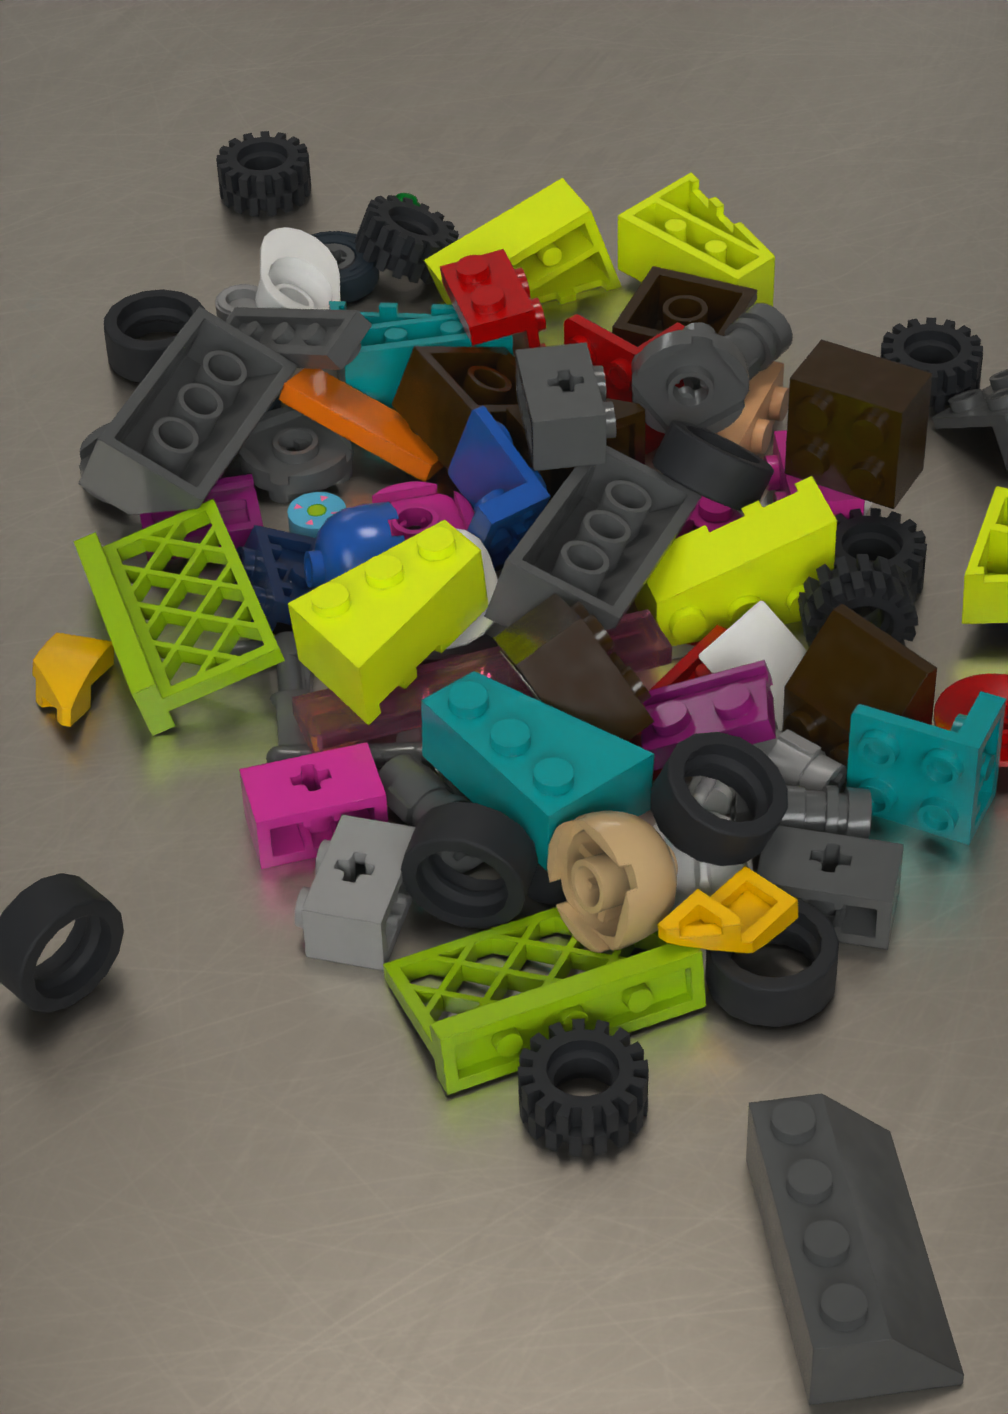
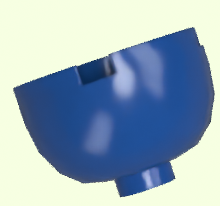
M390 502L367 503L344 508L326 519L317 533L314 550L306 551L304 555V574L309 588L325 584L372 557L405 541L404 535H391L388 520L399 519L396 509Z

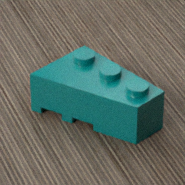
M329 301V310H346V301ZM380 303L379 312H360L372 326L361 341L359 354L351 363L344 366L342 370H337L339 380L389 408H394L391 404L414 346L505 347L513 355V336L510 335L472 346L453 305L432 304L431 314L398 313V303Z
M475 671L421 700L422 756L473 803L501 811L520 824L534 842L538 863L547 872L549 843L556 827L562 823L591 812L618 811L641 816L651 810L654 753Z

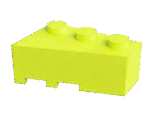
M692 172L618 215V270L640 282H643L651 268L655 266L757 290V300L754 304L764 303L773 307L775 255L742 222L733 224L724 215V204L717 197L708 199L699 189V179Z
M563 178L424 260L441 298L447 305H452L442 283L440 266L457 262L469 255H483L501 249L505 250L514 269L523 268L528 281L531 299L537 297L540 303L557 299L560 304L575 301L576 293L600 286L606 291L622 287L591 209Z
M813 476L795 483L797 492L765 507H762L758 500L741 508L744 516L711 532L704 525L673 541L635 598V606L656 650L701 641L716 625L728 629L761 600L769 606L783 624L801 621L798 598L799 592H805L804 582L808 577L819 581L816 569L826 564L832 571L834 570L837 519Z
M443 520L289 602L288 608L299 661L369 726L381 714L380 703L397 686L406 689L418 677L416 667L434 650L443 653L488 608L481 549L450 523Z

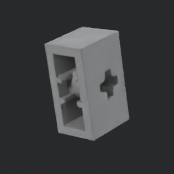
M348 815L341 816L332 839H324L319 846L315 864L316 876L311 888L303 887L296 902L295 925L303 928L306 957L384 971L383 964L389 961L413 900L405 889L400 869L415 827Z

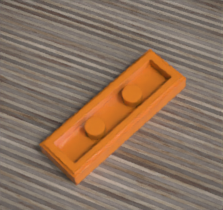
M304 368L284 383L279 397L282 403L422 482L428 481L443 467L438 460V456L420 436L410 429L407 421L398 412L321 369Z

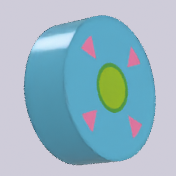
M311 492L303 494L294 499L288 507L290 533L316 538L319 529L326 519L341 509L346 508V505L340 497L331 493Z

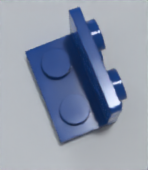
M480 406L471 411L448 468V475L462 495L469 501L475 512L467 531L480 538L489 552L496 572L503 568L506 559L545 509L551 496L547 492L545 482L539 472L529 467L514 447L506 427L502 423L495 421L485 406Z

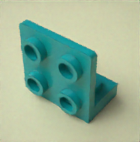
M981 691L968 715H957L951 731L862 704L857 705L850 719L846 787L870 790L872 798L871 816L887 819L933 835L970 845L996 796L1006 698Z

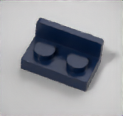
M254 525L244 547L239 546L236 551L272 632L277 622L288 624L292 627L288 603L317 588L308 587L304 574V555L306 551L314 550L316 538Z

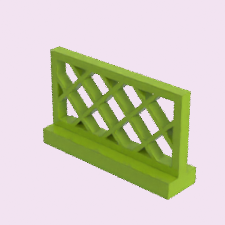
M214 499L202 503L198 509H188L105 546H102L96 532L73 541L130 692L152 736L175 727L170 713L171 710L285 661ZM210 523L212 524V527L200 544L183 541L188 533ZM146 551L154 553L144 568L124 565L123 561ZM172 556L190 559L180 574L163 571ZM208 562L226 565L216 581L198 578ZM152 586L170 589L160 605L142 602ZM187 593L206 596L196 612L177 609ZM224 599L243 602L233 618L214 615ZM167 624L185 627L175 644L157 640ZM203 631L222 634L212 651L193 647ZM240 637L263 641L264 646L241 656L230 654ZM183 662L201 666L195 676L174 685L171 684L170 681Z
M557 907L383 964L385 981L435 1059L437 1079L447 1095L518 1071V1067H520L519 1057L523 1048L530 1050V1039L538 1032L549 1040V1026L560 1022L564 1031L567 1032L572 1030V1019L585 1018V1029L594 1030L597 1020L609 1022V1035L613 1036L620 1027L630 1033L706 1007L703 953L700 948L666 943L658 937V931L629 947L614 950L612 955L583 950L585 946L574 938L561 919ZM554 933L572 936L566 946L539 941L540 938ZM635 947L648 950L630 956ZM490 954L509 956L503 967L476 963L478 958ZM526 960L554 965L548 976L520 971ZM572 968L585 971L567 977ZM427 975L445 977L438 989L415 985L409 982ZM463 981L490 986L483 998L456 993ZM508 990L522 992L503 999ZM443 1011L457 1014L438 1021Z

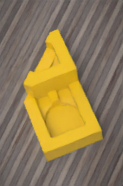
M56 632L33 659L32 676L36 678V703L42 708H56L57 722L62 726L71 727L91 708V685L114 665V647L112 642Z
M744 866L711 896H708L699 889L694 891L657 924L658 937L666 943L715 951L754 953L798 919V900L750 868Z

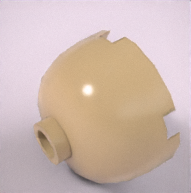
M618 811L591 812L556 827L549 843L547 870L550 882L561 879L567 901L556 904L561 919L574 938L590 951L601 953L610 949L613 951L629 947L658 931L657 924L670 914L675 903L678 864L674 852L655 828L639 816Z

